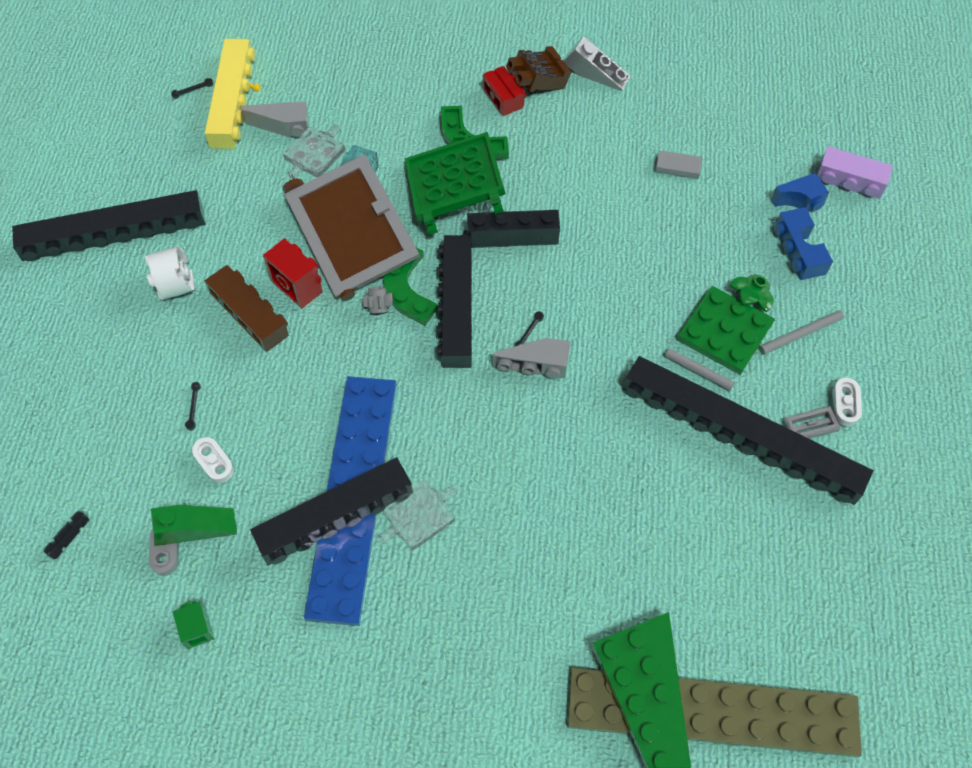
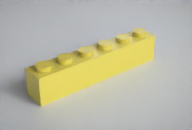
M224 39L205 129L209 148L235 149L237 140H240V124H243L244 121L241 106L247 105L246 92H249L250 89L249 76H252V61H255V49L251 48L249 39Z

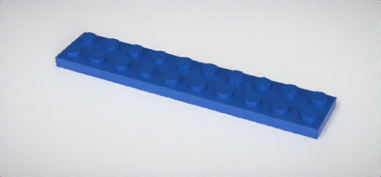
M347 376L327 491L385 463L397 387L396 380ZM370 514L362 518L361 522L355 526H346L338 530L329 539L322 538L318 540L304 614L305 621L360 626L377 514Z

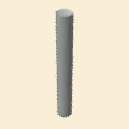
M670 348L665 355L668 359L731 391L735 382Z

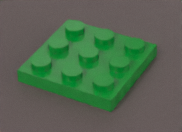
M711 286L678 335L677 341L741 375L773 325L775 318L750 305L743 306L739 299Z

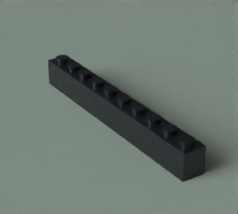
M638 356L625 379L623 390L627 391L630 396L641 398L649 402L652 407L663 409L671 413L674 418L685 420L693 424L698 430L709 432L717 436L720 441L731 443L741 448L744 453L755 455L763 459L768 465L779 467L787 471L792 477L803 479L811 483L816 489L827 491L837 496L844 503L855 505L863 496L874 470L641 356Z

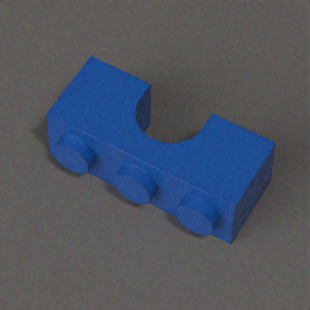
M806 207L780 212L774 226L776 234L782 240L785 253L789 255L792 261V268L794 272H797L800 280L826 275L833 263L824 243L812 245L804 241V239L809 238L815 225Z

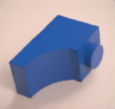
M816 173L776 186L771 201L775 207L788 205L797 208L806 207L808 211H816L824 206L829 191Z

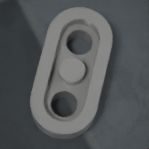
M151 530L149 566L157 575H170L177 569L179 564V543L154 546L153 530ZM166 556V560L163 563H158L161 557Z

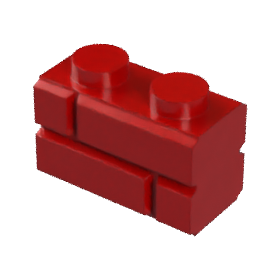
M501 66L494 71L491 70L482 75V88L503 116L512 113V111L515 112L523 109L526 92L522 86H518L512 72L509 73L504 66Z

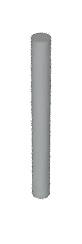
M841 310L759 346V350L762 355H765L844 319V313Z

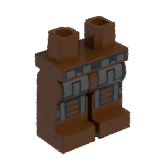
M546 46L545 50L541 52L519 50L517 56L510 57L506 64L509 72H516V83L519 86H526L529 92H535L536 89H564L572 73L566 63L561 60L560 55L553 46Z

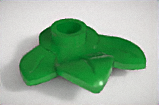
M754 274L749 278L736 277L732 280L730 287L740 291L741 305L758 303L765 312L772 308L774 298L769 292L770 284L765 277Z

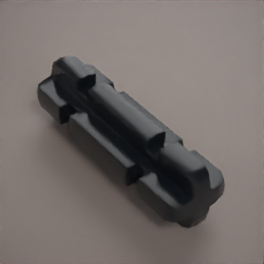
M76 511L70 518L72 521L70 523L67 522L53 537L54 542H49L43 549L47 556L54 560L57 559L63 552L61 549L63 547L66 548L80 532L78 529L80 527L83 528L89 522V518L84 513Z

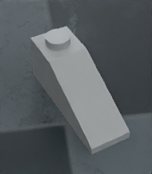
M306 101L241 106L245 124L286 137L310 136L309 113Z

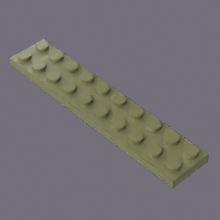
M572 668L568 728L631 735L603 671ZM679 678L687 740L848 757L862 756L858 696Z

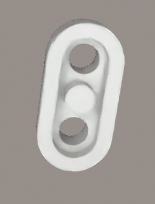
M842 378L833 387V413L838 423L843 426L855 425L862 415L861 389L859 384L851 378Z
M204 437L194 443L192 448L193 456L213 482L224 483L231 479L234 467L214 439ZM206 451H211L209 455L204 456ZM220 469H225L222 474H217Z

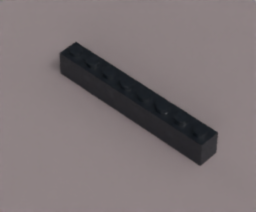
M193 190L12 226L13 248L22 261L187 228H195L206 225L203 204L198 191Z

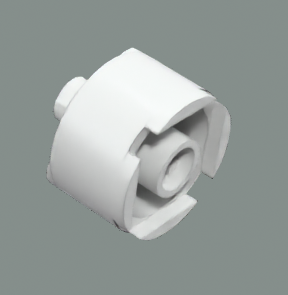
M173 247L145 255L147 266L151 272L147 274L148 282L152 288H157V293L161 300L183 295L195 289L192 269L188 270L186 262L189 261L181 247Z

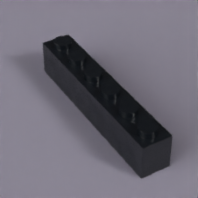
M444 235V245H439V258H443V264H439V278H443V283L438 284L439 297H443V303H438V317H443L442 323H438V338H442V344L437 345L438 359H442L443 368H472V236Z
M396 457L251 528L250 531L267 566L279 564L285 561L288 555L296 551H305L314 542L322 538L329 539L338 530L346 526H355L361 522L362 518L370 514H379L385 510L386 506L394 502L399 503L406 500L413 493L412 483L399 459Z

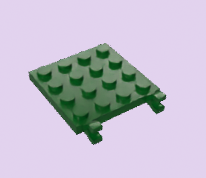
M488 132L404 158L415 214L418 222L424 220L429 235L438 233L434 217L486 200H491L495 215L504 212L499 196L506 195Z

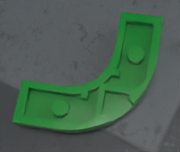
M462 105L441 106L442 132L448 144L476 136L471 134L464 126ZM507 136L490 137L495 158L509 159Z
M416 247L420 257L384 275V286L386 287V293H392V306L397 311L426 326L438 310V304L417 294L408 284L411 272L424 257V251Z

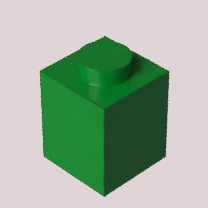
M200 601L184 603L180 606V609L172 611L180 642L187 649L215 639L207 610Z

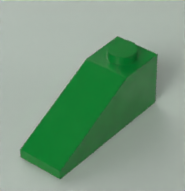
M191 505L151 508L154 546L237 535L233 508Z

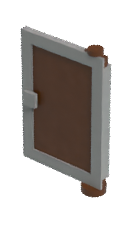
M365 154L305 184L302 179L298 178L289 180L284 184L282 188L284 195L336 299L341 297L343 301H348L355 296L354 290L420 257Z

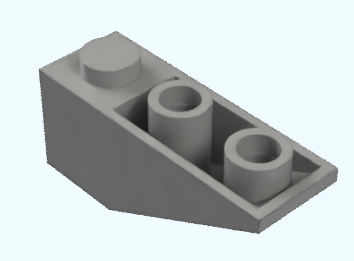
M584 36L570 50L564 60L566 65L579 76L619 91L624 89L631 77Z
M544 338L494 352L493 368H498L502 371H519L527 375H545L552 379L565 378L571 341Z

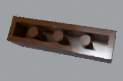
M226 265L204 280L209 293L266 353L289 336L286 319L280 313L277 315L273 311L274 309L267 299L262 300L259 297L258 291L252 284L247 285L245 283L244 277L238 270L233 271Z

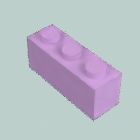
M827 146L820 162L817 176L822 182L880 199L888 185L893 165Z

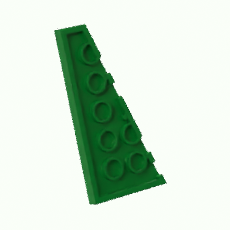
M669 612L593 642L592 648L645 767L691 768Z

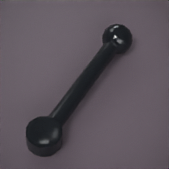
M206 78L202 83L179 91L173 90L171 96L178 98L181 94L204 86L211 87L213 86V80Z
M538 311L535 313L534 321L520 341L515 343V346L524 344L536 324L544 319L542 312Z
M198 382L191 384L193 392L189 420L185 422V427L189 431L196 428L194 415L197 393L201 388Z

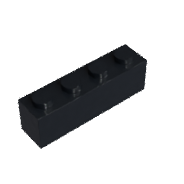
M559 210L507 211L496 215L494 212L467 213V235L472 236V248L558 245L560 236Z

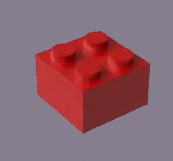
M284 238L263 254L271 282L301 309L323 293L322 279L317 270L319 268L318 264L313 258H307L295 243L291 244Z

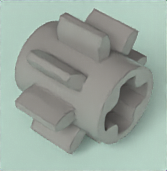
M386 287L368 288V293L363 295V307H369L370 313L387 312V306L393 304L392 293H386Z

